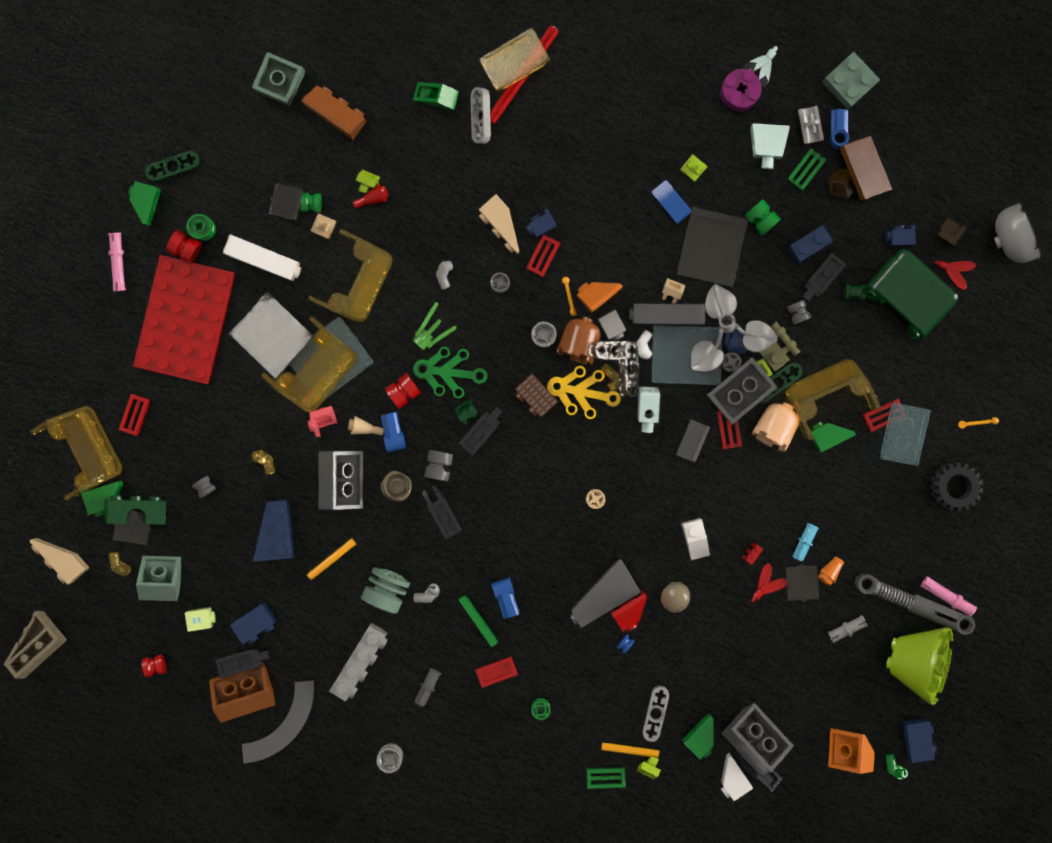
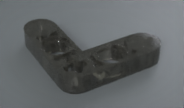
M593 342L589 348L593 359H619L621 395L625 398L637 396L639 392L637 345L634 342ZM613 345L616 347L615 355L611 351ZM598 348L604 349V352H598ZM628 365H630L631 367L630 375L627 373L626 370Z

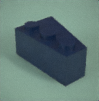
M289 499L266 503L253 562L294 557Z

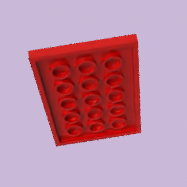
M160 255L133 367L209 384L236 273L197 263L189 264L184 260Z

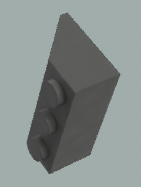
M319 451V509L363 508V451Z

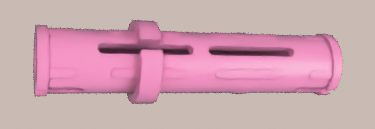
M109 233L110 251L108 253L111 255L113 291H125L122 256L124 250H122L121 233Z
M928 576L921 584L922 588L949 603L953 609H958L972 617V614L977 609L976 606L964 600L963 596L956 595Z

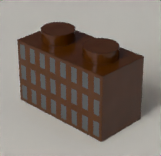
M533 374L527 377L515 389L517 391L515 395L522 403L526 401L530 405L528 409L535 417L537 415L542 417L558 402Z

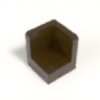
M838 168L828 179L830 196L848 198L856 189L848 169Z
M947 218L935 235V238L947 246L953 247L967 226H960Z

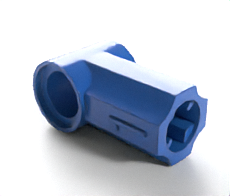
M844 109L831 110V137L829 144L833 149L840 150V147L846 145L849 141L848 110ZM835 136H841L844 142L841 144L837 143Z
M397 412L381 415L387 452L405 449V438L403 432H401Z
M510 578L491 583L503 618L518 615L519 609L513 595L515 593Z

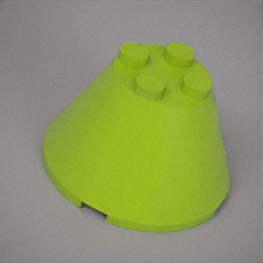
M950 628L900 636L892 641L891 649H893L892 657H889L887 660V668L890 669L893 676L932 705L938 701V698H935L937 692L942 693L947 678L952 649H949V641H953L952 630Z

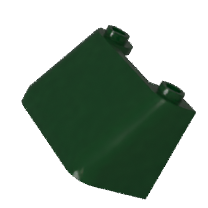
M905 249L899 250L889 258L862 289L870 300L879 301L883 298L910 323L908 326L910 337L917 342L923 340L958 301L954 291L911 252Z

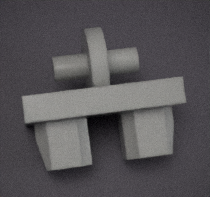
M818 107L798 109L804 144L823 141Z

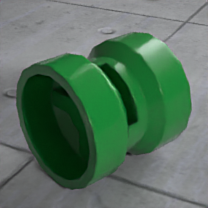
M302 192L301 212L313 210L314 212L321 213L322 194L315 193L314 195H309Z
M538 698L533 701L531 706L532 715L538 720L546 719L550 714L549 702L544 698Z

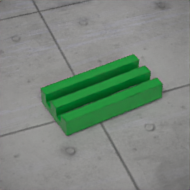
M811 148L787 180L803 191L826 159L822 158ZM810 155H812L813 159L795 181L793 179ZM815 161H820L802 185L799 184Z
M625 767L587 768V789L626 788ZM592 773H621V775L591 776ZM591 780H622V783L591 784Z

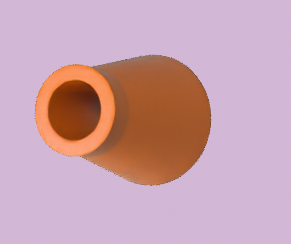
M834 556L819 571L818 578L826 585L831 586L832 583L836 582L844 562Z

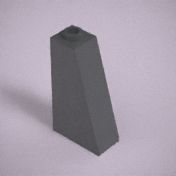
M633 304V308H629V320H632V324L702 326L705 324V304Z
M621 558L615 561L571 609L573 614L570 617L575 625L579 624L582 628L641 593Z

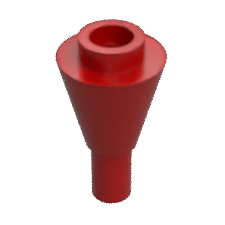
M378 184L366 193L364 197L353 201L355 208L365 204L386 202V197L389 196L385 186Z

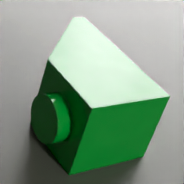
M418 82L413 101L442 109L454 110L459 91L444 84Z
M135 181L134 185H131L129 189V200L142 223L151 226L161 190L157 187Z
M822 421L811 426L813 430L808 432L818 452H823L856 435L854 431L830 423L823 424Z
M118 481L81 493L88 515L94 514L95 517L104 515V499H110V496H118L123 482Z
M709 713L682 740L699 759L702 757L706 758L713 751V717Z

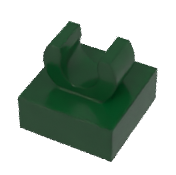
M471 399L454 408L460 422H464L465 425H469L467 419L473 417L475 421L478 420L476 415L478 413Z

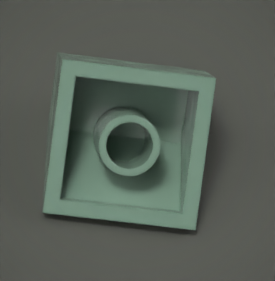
M142 556L136 583L139 600L178 601L181 582V557Z

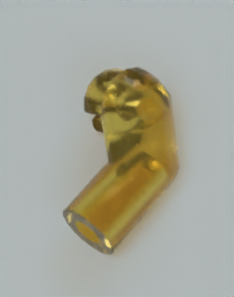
M608 363L604 364L601 367V371L611 380L608 388L611 391L620 389L621 382L618 373Z
M262 450L253 452L252 460L264 465L266 475L275 473L271 455Z

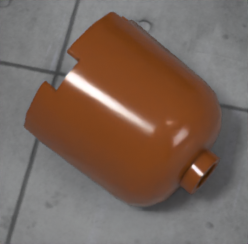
M587 317L571 320L565 327L556 353L560 356H563V354L570 356L569 360L584 365H587L588 362L592 365L601 337L600 329L593 324L592 319Z

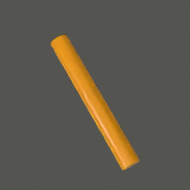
M351 538L311 570L307 576L311 580L355 546V541Z
M602 742L601 750L659 757V750Z

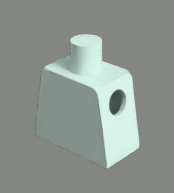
M752 124L753 156L762 158V169H773L774 159H781L783 157L790 126Z
M639 387L638 421L642 422V432H653V423H658L660 403L658 387ZM651 410V413L645 414V411Z

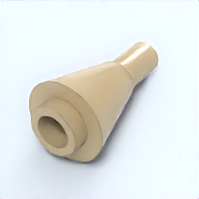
M354 416V419L349 420L348 430L351 431V435L370 433L383 435L384 429L381 427L372 426V424Z

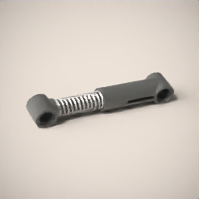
M860 574L855 579V587L864 594H874L875 596L878 595V597L885 598V600L894 601V604L897 603V605L900 604L904 608L907 607L910 613L964 635L972 633L975 629L974 620L963 613L917 594L912 596V594L909 595V593L893 588V586H887V584L881 583L869 574ZM869 579L870 586L863 589L862 581ZM938 612L952 617V621L938 616ZM966 619L967 626L961 629L959 624L962 620Z

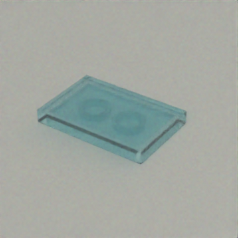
M892 402L880 458L918 466L931 410Z

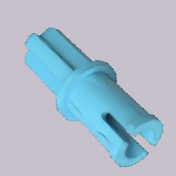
M807 523L802 537L798 539L800 541L793 554V558L799 561L804 560L810 545H813L812 541L819 529L818 527Z

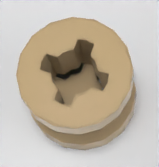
M593 489L587 493L586 502L591 508L598 509L604 505L605 496L600 490Z

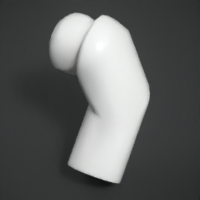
M644 330L636 342L638 355L644 359H649L652 355L647 344L652 334L647 330Z

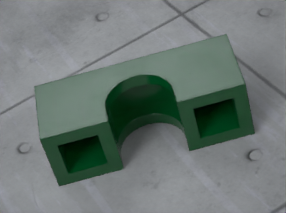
M110 496V499H104V523L126 524L128 513L132 509L138 508L142 513V523L165 524L166 501L156 496H149V500H141V496H130L129 500L122 499V496Z

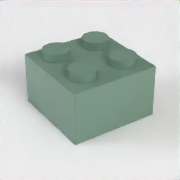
M267 52L252 88L259 94L291 107L305 70L299 65Z
M853 52L822 83L848 110L880 79Z

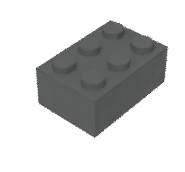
M752 357L706 396L732 425L775 390L777 386Z
M755 703L744 707L722 732L723 736L760 776L772 772L794 746Z

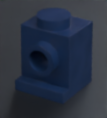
M548 209L544 210L545 215L542 216L540 213L531 218L532 222L526 226L531 236L535 235L538 238L557 228Z
M911 225L907 229L906 226H895L894 230L886 231L885 238L886 242H889V247L915 245V225Z

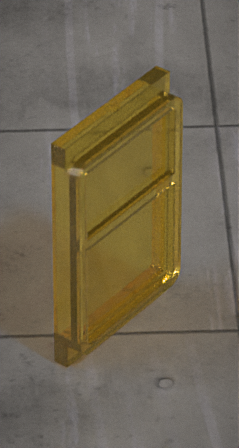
M530 28L479 60L488 74L491 83L496 91L507 88L541 68L550 59L533 28Z

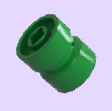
M764 199L744 215L751 224H756L755 228L761 235H764L781 220L774 211H769L770 206Z
M195 214L187 222V231L193 238L199 241H208L214 237L216 226L207 216Z

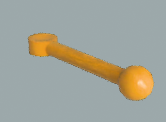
M564 277L562 283L565 284L571 316H576L577 312L573 305L568 284L569 278Z
M993 417L990 420L960 421L958 427L965 428L966 426L989 423L996 425L999 420Z

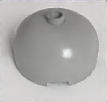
M1018 203L1004 209L998 215L995 222L997 237L994 240L997 247H1002L1003 252L1010 260L1026 263L1040 258V252L1038 248L1035 249L1034 234L1025 212L1021 211V204Z

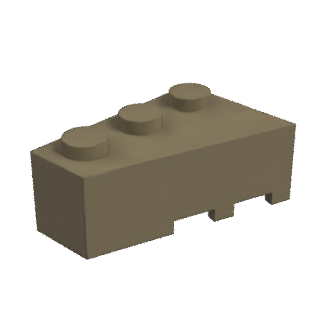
M35 611L33 613V618L23 630V635L19 642L15 644L4 663L15 679L26 678L67 641L44 611Z

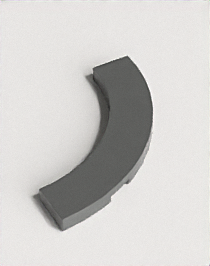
M314 680L295 682L294 699L287 717L268 736L242 744L243 763H251L270 757L286 747L297 736L311 711L315 691Z

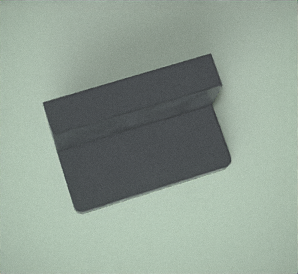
M690 420L676 455L696 462L710 427Z

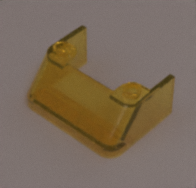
M341 229L339 233L342 236L356 242L353 248L354 255L364 261L348 296L336 293L330 297L327 304L309 296L308 300L355 322H363L370 313L393 260L388 252Z
M313 317L310 320L320 328L314 337V342L319 348L295 376L289 372L283 373L276 381L265 373L262 375L279 393L306 412L315 411L353 367L358 358L355 351Z
M846 359L798 380L786 388V397L799 418V426L806 440L814 439L806 422L817 413L814 400L849 385L855 395H865L872 410L881 409L870 382L853 360Z
M88 406L46 420L30 431L31 434H35L47 429L50 436L55 440L66 438L82 472L76 475L74 479L77 489L64 496L65 500L118 476L122 471L121 463L94 410Z

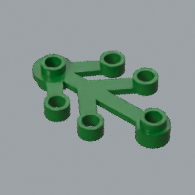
M441 347L438 353L428 361L419 360L413 367L414 374L418 378H425L437 396L445 394V387L439 385L432 374L440 375L453 391V396L458 399L464 396V390L458 387L451 377L473 379L478 384H482L487 380V372L481 368L474 371L452 369L461 361L468 359L469 352L465 349L459 350L458 354L442 367H433L439 360L450 355V350L447 347ZM442 349H447L448 354L446 356L441 355ZM465 351L467 353L466 358L462 359L460 352ZM423 365L426 366V372L421 373L419 368ZM479 372L483 373L484 375L483 379L478 380L476 378V375ZM437 387L443 388L442 394H437ZM457 389L462 390V395L459 397L455 395Z

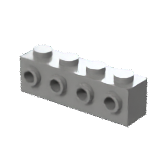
M372 623L369 625L329 692L344 701L348 697L353 698L358 690L355 687L357 682H362L368 673L365 671L368 664L373 665L378 657L375 655L378 648L383 649L388 641L385 638L387 632Z

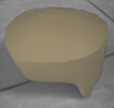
M391 471L381 482L383 495L392 501L401 502L408 498L411 492V480L401 472Z

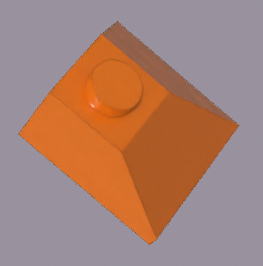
M596 282L588 285L585 283L578 289L577 297L589 312L592 313L620 291L622 285Z
M830 729L828 767L859 774L873 772L875 752L866 736L838 729Z

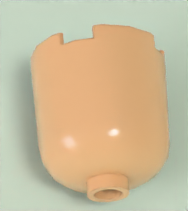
M785 402L782 405L777 403L771 404L765 409L752 434H757L756 439L770 447L775 444L779 446L778 450L785 452L799 425V418L791 405Z

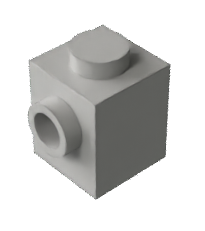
M616 310L598 319L608 340L613 338L616 341L624 336L623 332L626 329Z

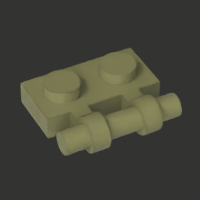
M777 322L771 325V327L775 331L777 338L779 337L786 346L781 349L775 342L767 349L759 352L774 372L790 360L786 355L788 351H791L794 356L800 352L796 347L797 343L788 337L785 333V328L781 327Z

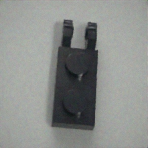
M435 484L432 486V490L439 499L436 502L432 503L428 492L425 490L421 493L444 538L448 539L463 530L445 497L442 496Z

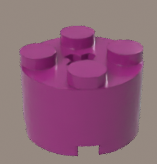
M747 69L732 71L725 78L720 93L723 103L735 111L750 109L761 94V82L758 76L752 70ZM739 87L745 90L743 94L741 93V91L737 92V89Z

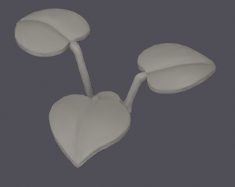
M714 284L707 295L705 309L711 318H719L721 329L719 330L715 346L710 341H700L694 346L691 353V368L699 372H708L721 365L724 354L717 348L720 345L724 332L731 333L734 329H737L741 334L745 335L743 337V344L752 352H761L777 341V335L770 326L761 321H751L747 323L746 331L742 330L738 324H735V319L732 315L737 307L735 296L718 284Z

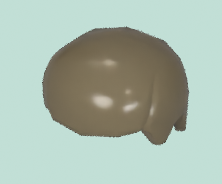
M681 582L669 583L661 593V603L669 612L679 613L689 604L690 591Z

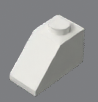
M698 518L681 523L691 560L709 556L708 542L702 519Z
M730 753L727 754L721 780L724 787L721 789L727 798L731 797L735 801L752 790L753 787Z

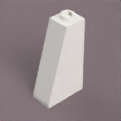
M232 235L229 236L223 251L224 254L291 281L294 278H298L301 271L299 262Z

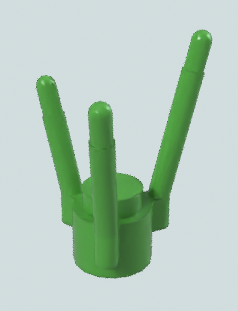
M437 302L429 311L419 330L415 333L416 337L413 339L423 350L426 347L431 348L436 342L456 330V326H453L433 340H431L433 337L430 334L441 323V320H437L428 331L424 330L438 306Z

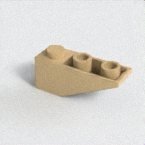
M496 194L479 209L481 213L479 217L485 224L490 223L493 226L492 232L498 238L502 237L506 241L504 245L511 253L515 251L518 254L519 248L509 208Z
M38 538L30 540L32 549L45 558V564L58 573L57 577L62 583H67V585L73 583L89 569L77 553Z

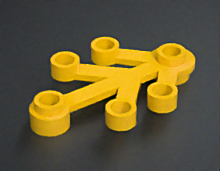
M577 366L572 373L564 378L553 377L549 380L547 385L548 391L554 396H559L569 415H574L577 412V406L571 403L565 392L574 394L585 412V417L588 419H593L596 416V411L590 407L585 397L606 401L609 406H617L621 401V397L616 391L603 393L586 389L595 382H600L604 379V373L601 370H596L592 376L576 386L567 384L575 378H581L585 375L586 371L582 366ZM578 368L583 369V374L580 376L576 374ZM597 372H600L602 374V378L600 380L595 378V374ZM554 383H559L561 388L555 390L553 388ZM611 395H615L617 397L616 402L610 401L609 398ZM571 405L575 407V412L573 413L568 411V407ZM588 410H593L594 415L592 417L587 416Z

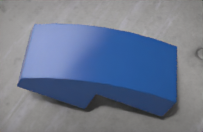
M667 180L652 191V194L677 224L692 212Z

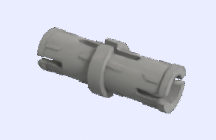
M861 615L848 623H842V626L827 633L832 643H835L846 636H852V633L868 625Z

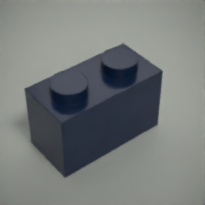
M822 225L787 248L798 264L833 242V240Z
M264 602L235 621L230 627L242 644L246 642L251 644L259 638L257 636L259 633L264 631L266 634L275 628L273 624L277 620Z
M926 719L902 722L908 760L911 763L935 760L934 754L937 753V749L931 735H934L932 723H929Z

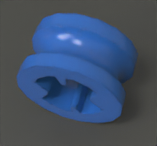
M625 635L616 648L622 649V653L625 654L635 640L629 639V636Z

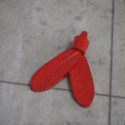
M942 260L940 262L935 261L939 268L946 270V273L958 288L964 290L967 288V283L959 272L974 269L976 267L974 262L958 261L947 263Z
M769 563L765 564L761 570L758 589L753 594L752 602L756 599L759 600L763 594L784 588L788 583V580L783 578L769 582L772 573V567Z

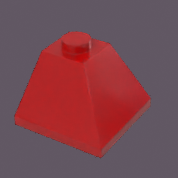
M643 590L638 595L611 610V614L622 631L627 630L629 632L637 627L636 623L640 621L647 598Z

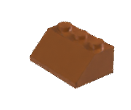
M316 86L302 99L306 108L352 140H354L366 123L365 118H363L364 114L356 108L352 110L347 107L348 102L341 97L338 99L333 97V92L325 86L322 88Z
M264 662L262 666L221 679L217 677L209 680L213 711L220 723L275 705L273 688Z

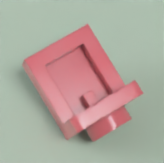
M332 406L309 412L311 420L308 421V426L311 432L314 431L316 437H320L319 428L337 423Z

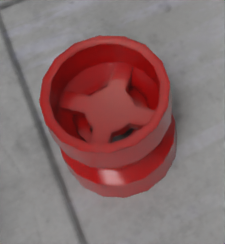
M162 654L156 655L154 659L149 657L142 659V669L145 677L153 676L156 672L158 674L166 673V664Z

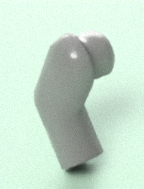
M450 261L441 262L436 272V277L442 290L451 287L447 279L448 272L453 269V264Z
M431 584L424 593H414V602L431 603L439 595L440 589L438 585Z

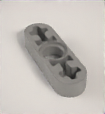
M476 87L471 92L472 139L475 143L481 144L488 143L491 137L490 94L487 89ZM480 111H482L483 117L481 120H479Z
M656 686L652 690L642 733L644 738L651 742L656 741L660 736L669 700V692L664 686ZM660 690H663V694L666 695L661 697L660 704H664L663 707L658 704L652 705L653 701L657 703L658 697L655 693H659ZM654 708L661 710V716L657 719L650 716V712ZM648 720L659 723V725H654V731L657 733L653 734L652 737H649V734L646 732L651 729L652 725L648 723Z

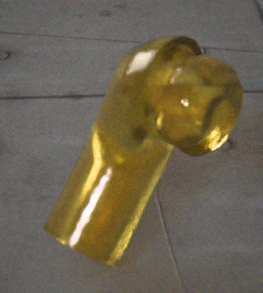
M118 552L108 554L113 572L121 576H128L131 573V567L120 561Z

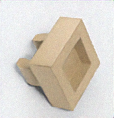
M318 213L311 232L329 239L336 221Z
M667 278L662 291L664 293L663 300L670 295L673 297L672 303L675 304L677 299H681L685 285Z

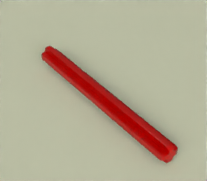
M552 25L549 26L490 111L491 123H496L558 34L557 28Z

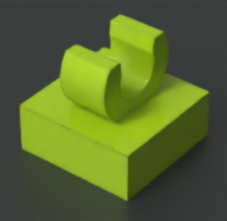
M692 154L680 171L695 182L707 166Z
M362 170L358 173L356 181L361 182L359 191L367 193L370 186L374 188L378 184L380 177Z
M653 756L649 757L647 763L642 762L639 764L637 771L652 779L657 778L661 771L656 768L659 759Z

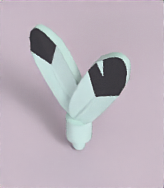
M777 46L770 49L766 55L749 61L742 68L752 71L761 68L759 80L762 87L769 81L771 60L776 55Z

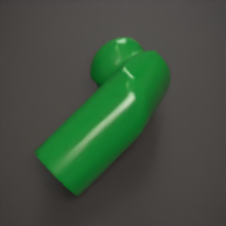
M895 754L885 755L888 773L897 779H905L908 776V771L896 764Z

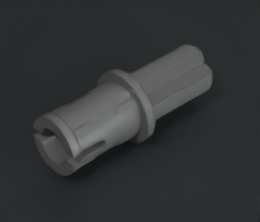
M430 668L424 683L420 684L422 687L415 699V703L419 706L424 707L431 692L435 690L434 686L441 675L439 671Z

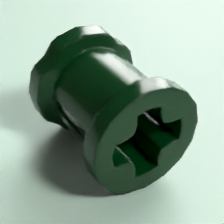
M845 283L844 300L860 299V301H864L866 294L862 289L866 285L855 286Z

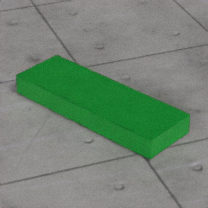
M464 594L459 598V602L490 646L493 647L498 642L497 638L469 598Z

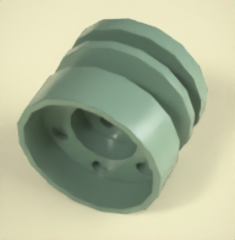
M374 567L372 573L379 578L369 577V580L375 584V587L365 586L361 599L375 607L397 614L403 601L396 597V594L406 595L407 591L400 586L408 588L410 582L393 571Z

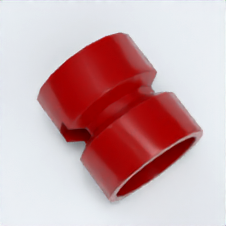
M177 229L171 236L166 251L174 256L180 255V259L191 264L197 257L202 242L193 237L188 239L187 234Z
M407 373L398 379L397 384L392 383L385 388V391L399 409L408 403V398L413 399L421 393Z

